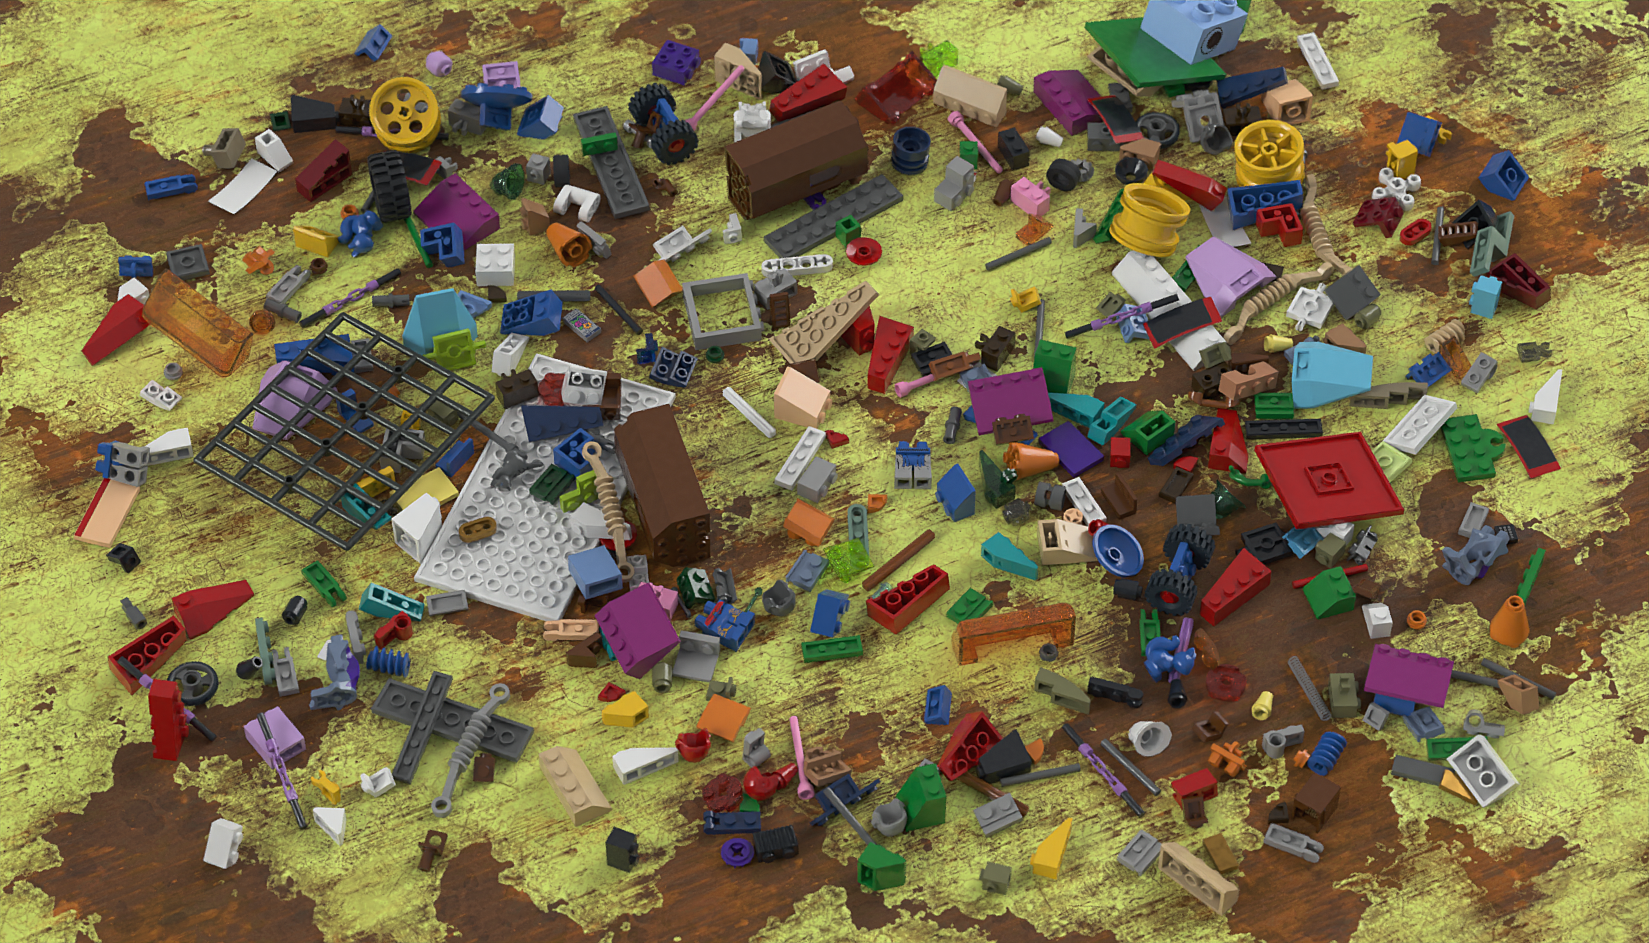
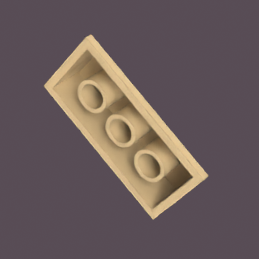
M1101 46L1087 56L1090 61L1136 96L1151 97L1163 87L1138 88Z
M943 65L933 90V103L953 111H959L970 118L997 127L1006 115L1007 89Z
M555 746L538 754L541 771L575 827L612 811V807L576 749Z
M1176 842L1163 843L1160 846L1158 869L1220 916L1238 901L1239 889H1237L1236 885L1221 877L1218 871L1212 870L1202 859L1192 855L1186 847L1180 846Z

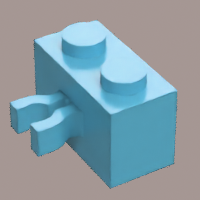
M1480 276L1478 282H1474L1471 291L1474 294H1472L1469 305H1472L1471 313L1489 319L1493 318L1498 306L1501 281L1492 276L1490 278Z

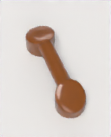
M1188 391V398L1199 406L1229 409L1241 403V399L1233 401L1227 396L1226 401L1203 399V393Z

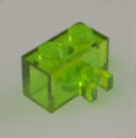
M948 40L935 47L932 43H929L928 50H925L923 47L920 48V71L930 80L939 76L943 65L949 67L958 65V49Z

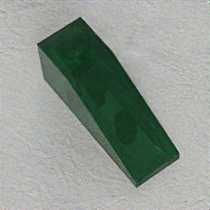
M983 450L979 451V468L985 499L989 504L998 509L1015 499L1016 487L1013 483L1009 485L1001 483L999 479L1002 471Z

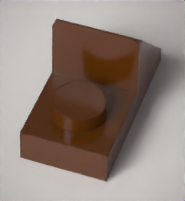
M595 632L567 651V665L569 667L597 668V658L594 654H597L603 648L602 636Z

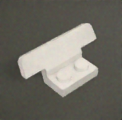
M826 50L793 62L797 81L822 64H825L844 84L854 79V73L850 66L835 72L830 68L828 52Z

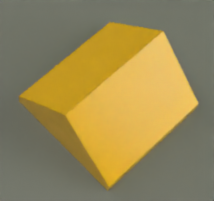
M309 225L293 227L296 247L328 258L339 243L338 235Z

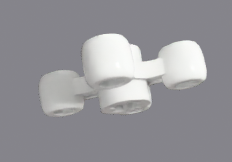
M1390 168L1381 169L1379 181L1387 185V187L1375 188L1372 192V199L1396 197L1402 209L1410 211L1414 206V198L1412 195L1406 194V191H1417L1421 185V178L1416 174H1412L1404 181L1400 177H1394V173Z

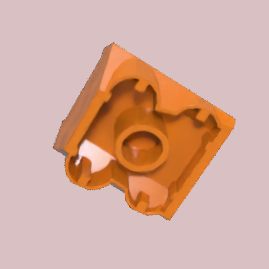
M797 498L796 503L787 518H785L783 527L787 529L789 538L799 539L802 537L808 545L819 547L835 519Z

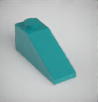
M1048 393L1053 412L1088 428L1100 418L1101 412L1104 410V402L1089 395Z
M356 483L353 485L354 488L367 494ZM346 493L341 498L342 507L350 515L364 523L377 511L374 507L349 493ZM385 513L372 528L377 530L392 519L391 516Z
M371 582L362 593L358 610L384 618H392L401 611H404L408 614L411 621H421L425 604Z

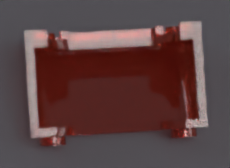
M913 51L908 53L904 60L899 61L874 83H869L863 87L854 98L858 105L887 125L890 123L894 125L900 120L899 116L926 95L928 97L933 95L937 79Z

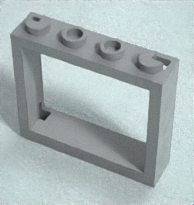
M748 273L682 283V294L695 350L708 349L711 346L721 347L762 340L761 331H764L763 321H759V318H761L760 308H756L757 296L752 293L754 285L753 280H749ZM745 289L753 325L701 333L693 296Z

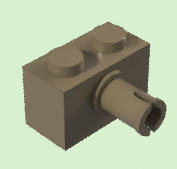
M223 128L215 144L204 145L202 152L204 156L213 157L218 169L234 168L246 143L239 128Z

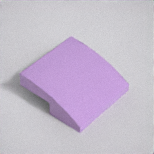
M517 61L482 65L484 83H487L488 86L503 87V84H512L514 88L521 87Z

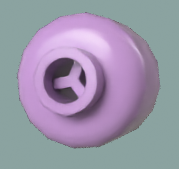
M436 51L427 56L426 68L436 77H443L450 73L452 60L443 52Z

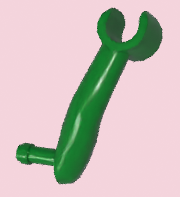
M1231 465L1229 466L1231 471L1229 477L1241 485L1260 486L1263 489L1270 488L1271 481L1267 474H1262L1260 479H1248L1239 470L1234 469Z

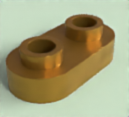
M483 517L464 523L459 527V538L463 542L471 543L492 536L497 531L496 521L491 517Z

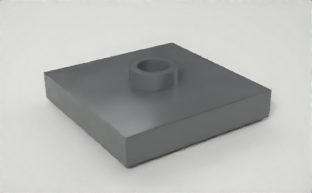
M202 244L166 252L174 282L210 274Z

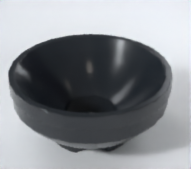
M1134 157L1121 159L1115 166L1116 178L1125 185L1142 183L1148 174L1145 162ZM1132 175L1135 176L1136 179L1128 180L1126 179V176Z

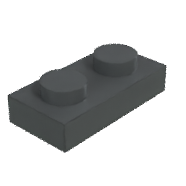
M1120 83L1108 84L1109 94L1116 95L1127 110L1132 112L1133 107L1128 89Z

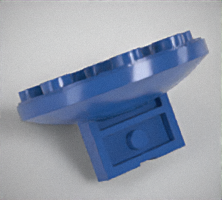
M478 83L477 87L476 85H465V89L461 90V98L480 107V126L494 127L495 129L505 131L511 130L512 108L523 106L532 101V94L527 91L526 87L514 88L512 84H503V87L488 86L487 83Z

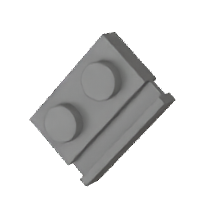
M582 221L576 225L578 231L588 236L591 240L592 250L598 256L602 255L607 259L612 255L604 238Z
M1010 793L973 810L986 838L1023 821V817Z
M1141 829L1117 856V861L1133 872L1135 870L1142 876L1159 857L1162 844L1158 842V839Z

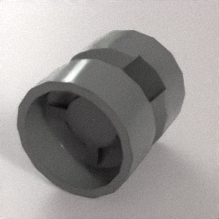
M1039 481L1034 505L1044 508L1048 505L1050 509L1062 511L1066 496V486L1055 485L1052 487L1050 483ZM1048 492L1051 493L1050 500L1046 499Z

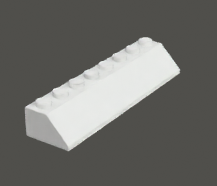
M1134 250L1130 251L1112 271V275L1138 306L1174 294L1178 295L1179 301L1146 313L1150 320L1169 310L1192 302L1153 256ZM1209 325L1169 342L1191 369L1195 371L1204 366L1199 350L1217 342L1226 341L1212 325Z

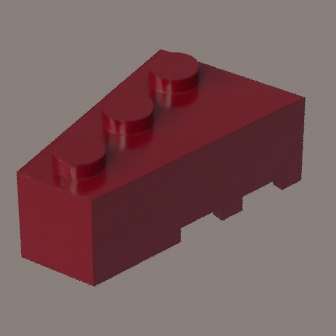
M335 139L295 178L297 191L309 202H312L352 176L349 150Z
M1513 253L1486 273V277L1490 278L1492 276L1502 282L1501 293L1536 310L1551 300V287L1516 253Z

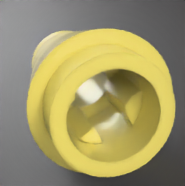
M1270 334L1264 339V349L1270 353L1284 351L1293 347L1292 338Z
M1262 692L1252 706L1254 718L1266 720L1270 717L1273 695L1270 692Z

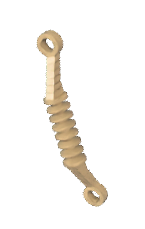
M1314 174L1305 175L1304 182L1308 194L1300 216L1307 229L1316 256L1325 262H1329L1343 276L1351 270V267L1335 256L1331 241L1322 223L1318 209L1314 204L1317 190Z
M1325 262L1317 271L1284 274L1282 278L1272 282L1266 289H1262L1261 292L1252 296L1250 300L1244 302L1237 326H1232L1226 331L1223 337L1229 345L1234 344L1242 335L1248 320L1256 317L1264 309L1269 308V305H1273L1274 302L1289 294L1290 291L1295 290L1301 283L1325 281L1334 272V266L1329 262Z
M590 441L584 445L582 456L586 461L590 462L597 478L594 480V484L598 486L596 488L597 493H600L598 499L601 500L600 506L603 507L602 513L605 514L604 520L607 521L605 525L609 528L607 530L608 535L613 536L617 567L619 570L626 569L629 572L627 576L622 575V582L626 583L632 579L635 572L634 567L626 561L623 535L627 530L626 525H623L625 520L621 518L623 513L619 511L621 509L620 504H617L619 498L616 497L617 491L614 490L613 477L608 475L599 459L602 448L598 443ZM592 448L597 454L591 455L587 452V449Z

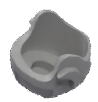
M895 798L890 803L877 806L872 813L873 819L871 823L873 827L877 828L885 836H895L903 832L907 822V814L903 808L905 806L904 803Z

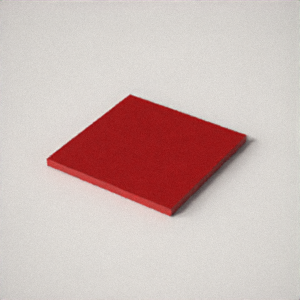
M1361 431L1255 445L1254 451L1296 530L1404 514L1405 510Z

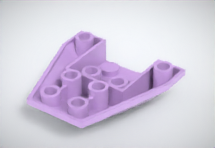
M1214 236L1186 255V260L1204 297L1212 298L1221 318L1235 308L1236 301L1257 285L1263 288L1276 278L1265 264Z
M284 360L269 367L261 380L259 393L290 362ZM300 365L296 367V369L325 385L329 382L319 371ZM291 374L278 385V387L306 403L320 391ZM273 392L260 403L261 406L288 421L302 409ZM326 395L315 408L321 411L324 410L333 398ZM255 411L254 430L275 436L283 428V426ZM308 413L297 426L302 428L315 416ZM290 431L283 439L288 440L295 433Z

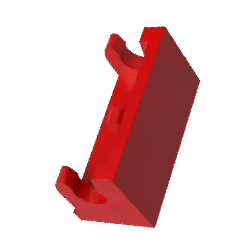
M1207 768L1171 782V787L1175 791L1172 795L1181 810H1183L1182 798L1201 795L1205 802L1218 796V782Z

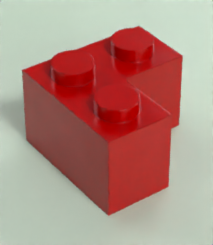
M1293 203L1257 209L1256 226L1261 237L1279 234L1284 247L1302 244L1303 227Z

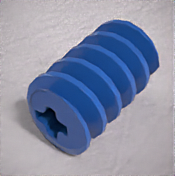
M375 646L374 650L368 655L366 668L367 670L372 668L376 672L380 669L381 673H386L388 670L390 675L395 673L396 676H401L403 674L406 678L410 670L409 653L406 652L404 657H401V651H398L396 656H394L393 649L386 654V648L378 652V646Z
M1325 732L1308 759V767L1319 775H1327L1328 771L1333 770V765L1337 763V759L1347 745L1346 739L1338 733Z

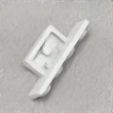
M681 226L655 242L653 247L661 257L659 260L665 259L666 262L670 260L674 262L681 257V253L684 251L688 253L695 248L697 243L703 244L709 240L712 230L709 228L692 239L685 227Z

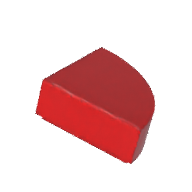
M834 430L825 431L826 439L832 449L849 444V438L846 434L834 432Z
M1192 456L1182 457L1174 462L1173 469L1179 467L1192 473L1199 458Z
M608 682L599 693L598 700L603 702L617 701L626 694V690Z

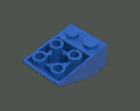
M550 289L504 304L500 333L507 335L515 333L544 336L560 330L563 302Z

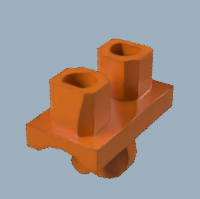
M260 245L253 252H247L242 259L248 265L245 271L251 274L259 269L264 275L271 274L274 270V265L268 257L272 256L275 252L272 249L265 251Z
M1236 741L1232 745L1225 743L1223 748L1214 743L1211 746L1212 753L1208 760L1210 765L1218 768L1224 760L1228 763L1224 771L1232 777H1235L1240 770L1244 772L1247 767L1244 764L1245 760L1239 758L1243 755V752L1239 750L1240 743Z

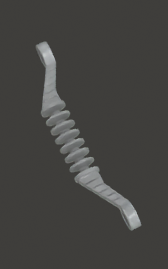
M501 683L493 685L489 692L490 701L478 712L472 714V719L468 722L469 726L465 728L462 739L458 741L459 745L455 747L456 752L452 753V758L448 761L450 770L442 796L432 801L431 807L435 816L443 818L452 812L451 796L453 795L457 780L461 773L466 772L467 765L471 762L470 759L474 757L473 752L477 751V746L481 742L480 739L484 737L483 733L487 731V726L491 723L490 715L499 705L509 700L510 692L507 685ZM498 691L505 692L503 696H495V693ZM440 804L447 805L443 810L437 809V806Z

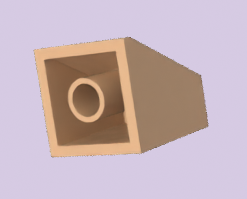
M1297 79L1289 80L1288 84L1262 94L1261 99L1272 120H1279L1290 125L1310 121L1313 95Z
M787 366L774 392V418L818 429L820 423L823 424L825 420L826 410H830L832 405L830 390Z

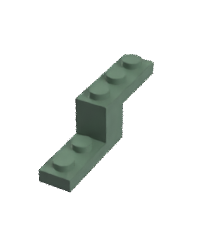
M1510 211L1497 216L1498 221L1495 227L1490 226L1477 231L1470 273L1473 277L1489 272L1491 262L1507 257L1514 215Z

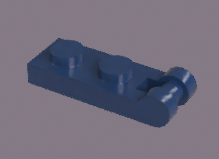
M706 811L703 813V820L705 821L703 831L705 834H748L761 832L760 812L715 813L714 811ZM714 822H720V825H715Z

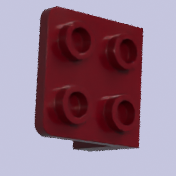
M1396 197L1368 199L1362 203L1352 224L1354 227L1378 225L1385 238H1392L1404 212Z

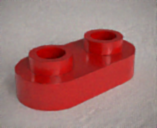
M1417 219L1401 230L1400 242L1411 246L1421 241L1431 233V222L1426 219Z

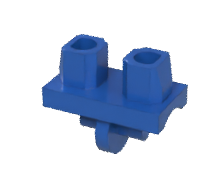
M125 255L118 258L119 276H131L135 279L137 276H153V264L150 256L132 257L131 255Z

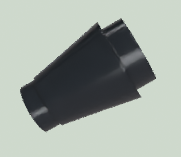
M256 656L239 662L236 668L238 677L243 680L251 679L262 667L263 661L260 657Z
M1173 679L1169 689L1167 701L1173 708H1182L1187 702V695L1183 682L1180 679Z

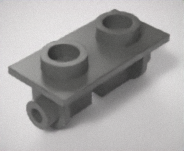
M1371 525L1366 530L1361 529L1357 534V542L1353 543L1349 548L1348 552L1350 554L1346 561L1353 558L1358 565L1366 562L1370 551L1378 540L1377 534L1370 532Z
M716 568L712 575L715 584H717V600L725 601V604L731 605L738 600L732 570L729 568L724 572L720 568Z

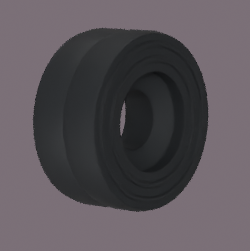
M553 155L555 187H564L566 184L570 185L568 155Z
M1059 158L1051 163L1046 172V178L1054 188L1068 192L1076 187L1081 178V172L1073 162Z

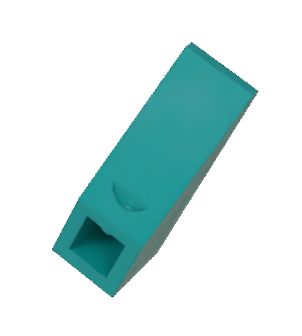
M1000 532L981 544V556L994 568L1032 580L1038 579L1037 564L1026 557L1021 549H1017L1009 538L1004 537Z

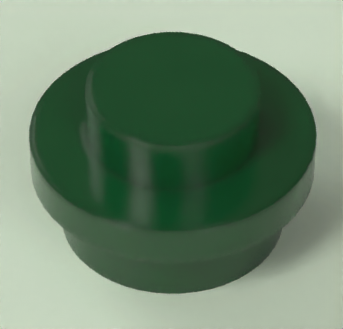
M709 347L706 352L707 361L711 363L721 362L724 359V351L721 347Z
M1005 469L1000 474V482L1005 485L1013 483L1018 478L1016 469Z

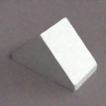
M315 807L313 809L314 821L341 846L346 827L345 808Z

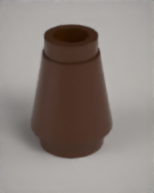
M1004 179L999 183L992 200L995 205L1001 207L1011 197V186L1014 184L1012 181Z

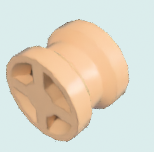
M1071 508L1065 511L1063 519L1067 522L1082 525L1083 514L1080 510Z

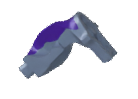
M1487 525L1481 530L1473 528L1468 543L1459 552L1454 551L1450 547H1445L1442 550L1446 560L1442 565L1443 568L1449 571L1456 581L1464 585H1469L1475 578H1483L1498 556L1508 553L1506 546L1510 539L1508 533L1501 530L1495 536L1494 530ZM1476 559V562L1469 563V561Z
M342 635L331 636V643L327 645L326 669L333 683L327 687L311 691L310 710L336 707L337 710H341L343 706L352 703L357 698L356 684L360 677V667L357 659L349 649L348 641L343 640Z

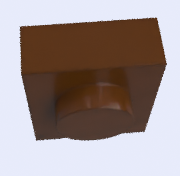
M608 593L585 599L584 595L580 594L578 598V605L581 606V613L584 614L588 605L603 608L609 603Z
M1215 711L1209 720L1195 723L1192 730L1198 735L1199 739L1203 742L1220 739L1228 726V722Z
M480 753V757H474L473 781L494 782L497 759L493 758L492 754Z
M1199 795L1181 799L1184 822L1188 826L1200 828L1203 827V824L1209 823L1208 818L1205 816L1203 796Z

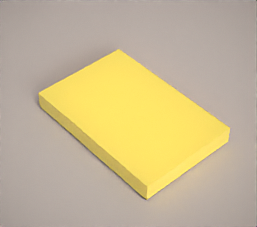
M438 467L422 475L396 502V505L402 511L427 493L431 497H435L441 506L458 497L459 492L441 468ZM395 490L389 492L390 497L396 492Z

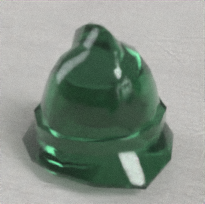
M514 163L493 176L490 188L495 194L503 195L509 200H515L519 197L525 183V173L522 165Z
M1217 479L1216 488L1210 493L1215 495L1216 518L1227 517L1238 508L1247 509Z

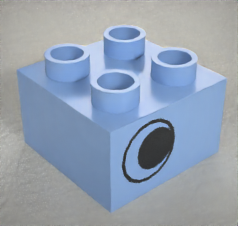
M1149 0L1140 28L1192 65L1234 50L1248 13L1236 6V0Z

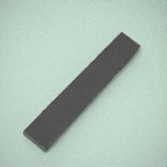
M433 671L393 770L392 776L394 780L407 784L412 783L453 681L452 675Z

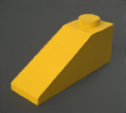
M1067 818L1038 846L1037 852L1032 853L1030 865H1033L1032 874L1057 880L1071 834L1073 818Z

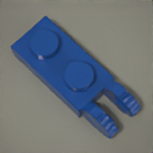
M192 174L177 175L144 183L148 200L184 192L191 193L198 189L195 183L196 178Z

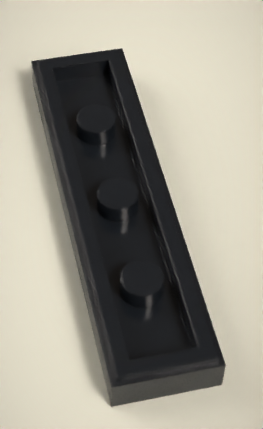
M1321 418L1245 421L1246 440L1314 438L1323 435Z

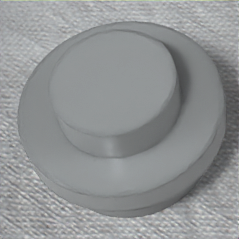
M172 362L165 366L164 376L167 379L177 380L182 376L183 370L179 364Z

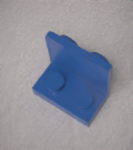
M1408 112L1397 144L1408 139L1417 148L1419 154L1430 157L1442 123Z

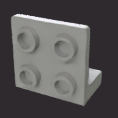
M681 630L679 635L681 641L679 643L680 649L672 675L709 683L712 680L720 654V637Z

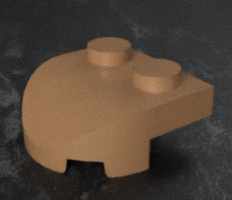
M814 747L809 749L804 757L803 772L817 787L835 782L848 773L851 776L852 770L840 760L841 752L836 749L830 752L824 751L823 747Z

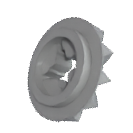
M1079 158L1076 161L1071 160L1078 168H1083L1080 169L1081 178L1079 182L1087 181L1093 176L1094 167H1092L1091 162H1087L1086 159L1081 161Z

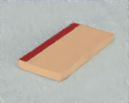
M103 478L74 534V540L111 548L140 492V486L135 487L109 478Z

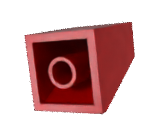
M870 305L841 335L845 342L859 356L871 351L874 345L875 323Z

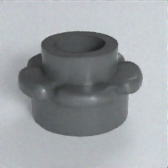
M1051 643L1044 644L1039 650L1040 658L1043 661L1052 662L1056 660L1059 654L1056 646Z

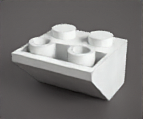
M569 366L564 376L561 392L563 402L580 405H601L607 371Z

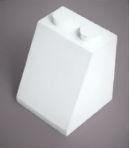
M425 493L391 519L395 543L420 564H422L442 527L440 502L435 497Z

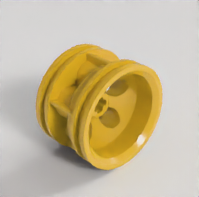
M410 77L394 78L383 83L371 99L369 107L371 123L378 139L390 150L416 153L427 148L436 139L441 127V113L435 95L423 82ZM410 93V98L402 102L398 99V95ZM421 102L427 104V111L424 113L417 112L415 110L416 104ZM387 104L394 106L393 112L389 115L381 112L382 108ZM406 110L407 112L406 117H403L402 111ZM414 121L422 124V130L418 133L410 131V124ZM395 122L401 125L400 132L397 134L390 133V125Z

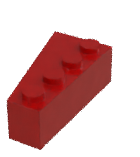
M879 316L867 375L868 389L883 394L886 393L910 349V339L914 336L913 326Z
M1243 548L1201 600L1200 615L1214 627L1270 585L1271 570Z
M933 564L914 574L912 579L899 582L897 587L892 590H884L877 598H869L866 600L868 617L897 635L950 589L947 572Z

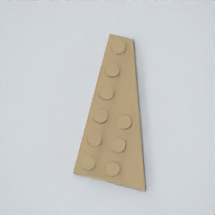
M864 281L847 291L845 296L832 300L830 305L817 309L799 320L798 324L791 328L787 327L782 330L783 333L776 337L772 336L769 340L789 363L814 358L817 361L880 294L870 283Z

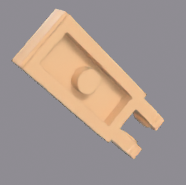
M576 619L545 621L544 629L549 631L544 632L543 638L549 641H556L558 639L585 640L595 632L599 633V623L597 620Z

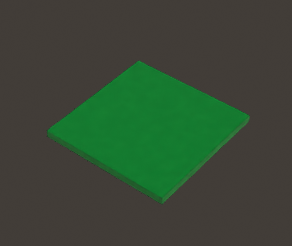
M1144 17L1085 22L1084 28L1138 88L1223 80L1226 77V73L1212 58L1190 65L1140 28Z

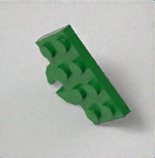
M1477 414L1448 418L1440 428L1457 482L1495 478L1496 471L1493 462L1503 456L1506 444L1493 446L1491 443H1503L1504 437L1495 430L1482 429Z

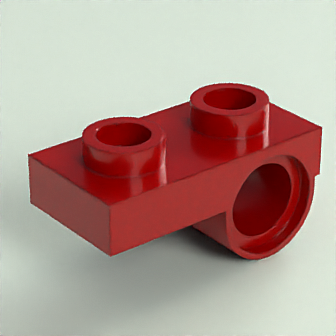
M401 611L398 615L393 616L386 625L376 631L374 634L375 645L380 650L395 638L405 641L412 637V623L408 614Z

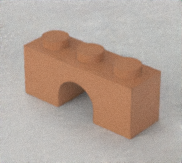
M1263 361L1250 365L1248 375L1241 374L1237 370L1221 374L1219 391L1234 401L1276 388L1279 372Z

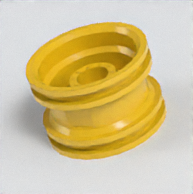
M1262 120L1248 125L1238 134L1234 148L1236 181L1239 187L1300 180L1301 185L1303 184L1305 176L1303 161L1304 142L1300 132L1294 126L1279 120Z
M1143 183L1126 185L1120 199L1124 209L1123 212L1117 213L1114 216L1109 229L1110 234L1122 245L1142 254L1156 257L1172 256L1179 243V236L1176 230L1178 227L1186 224L1191 210L1189 205L1174 193L1157 186Z

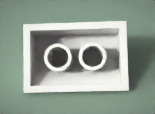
M1480 734L1447 758L1483 808L1505 797L1520 785L1486 738Z

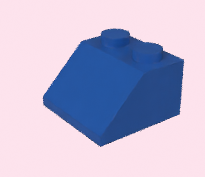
M545 96L525 109L517 135L542 140L549 136H554L558 131L557 127L562 119L564 107L551 96Z
M1508 150L1493 155L1478 178L1489 192L1513 201L1529 176Z
M957 463L937 483L936 499L939 503L943 504L946 515L950 516L953 522L975 515L976 490Z

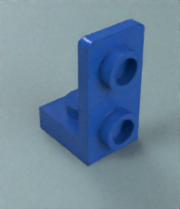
M352 388L342 393V395L357 402L356 393ZM336 400L339 414L348 421L357 411ZM369 418L366 420L360 419L352 428L359 433H363L373 427L374 424Z

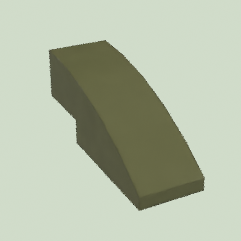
M1040 667L1035 678L1034 691L1051 696V703L1089 714L1091 700L1082 690L1066 678Z

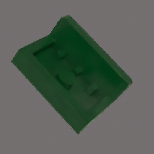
M685 567L677 578V585L686 608L691 609L695 602L704 604L707 601L714 602L716 599L706 571L704 569Z

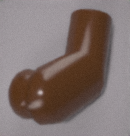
M654 178L652 180V185L656 190L667 191L670 197L677 195L678 191L668 179Z

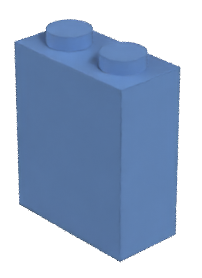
M605 545L568 556L569 572L585 599L623 589L622 573Z

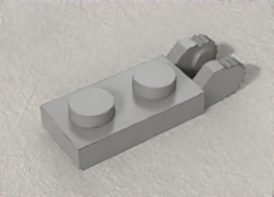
M295 265L266 294V300L269 298L280 304L286 303L302 284L309 279L311 272L306 269L300 274L301 266Z
M352 610L345 614L347 629L354 657L359 664H363V655H366L364 643L360 644L359 641L363 639L357 613Z
M289 647L284 648L286 658L278 659L279 655L276 649L272 650L279 696L299 693L293 658L290 656Z
M1271 823L1263 841L1267 845L1303 857L1305 860L1313 863L1318 862L1320 858L1315 852L1321 853L1324 849L1321 843L1310 839V837Z

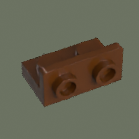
M1018 414L1012 419L1001 417L992 422L996 446L1034 439L1030 415Z

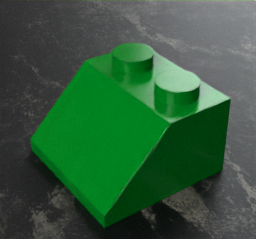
M1341 566L1322 571L1303 587V592L1317 620L1354 610L1356 595Z

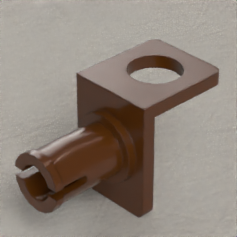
M652 110L647 127L629 123L628 126L636 131L632 147L642 149L646 135L657 134L656 130L659 128L662 115ZM656 117V124L653 126V119Z
M429 829L425 842H418V846L423 852L417 867L418 870L430 872L434 856L442 857L448 838L447 833ZM434 836H439L441 843L439 846L431 845L430 839Z

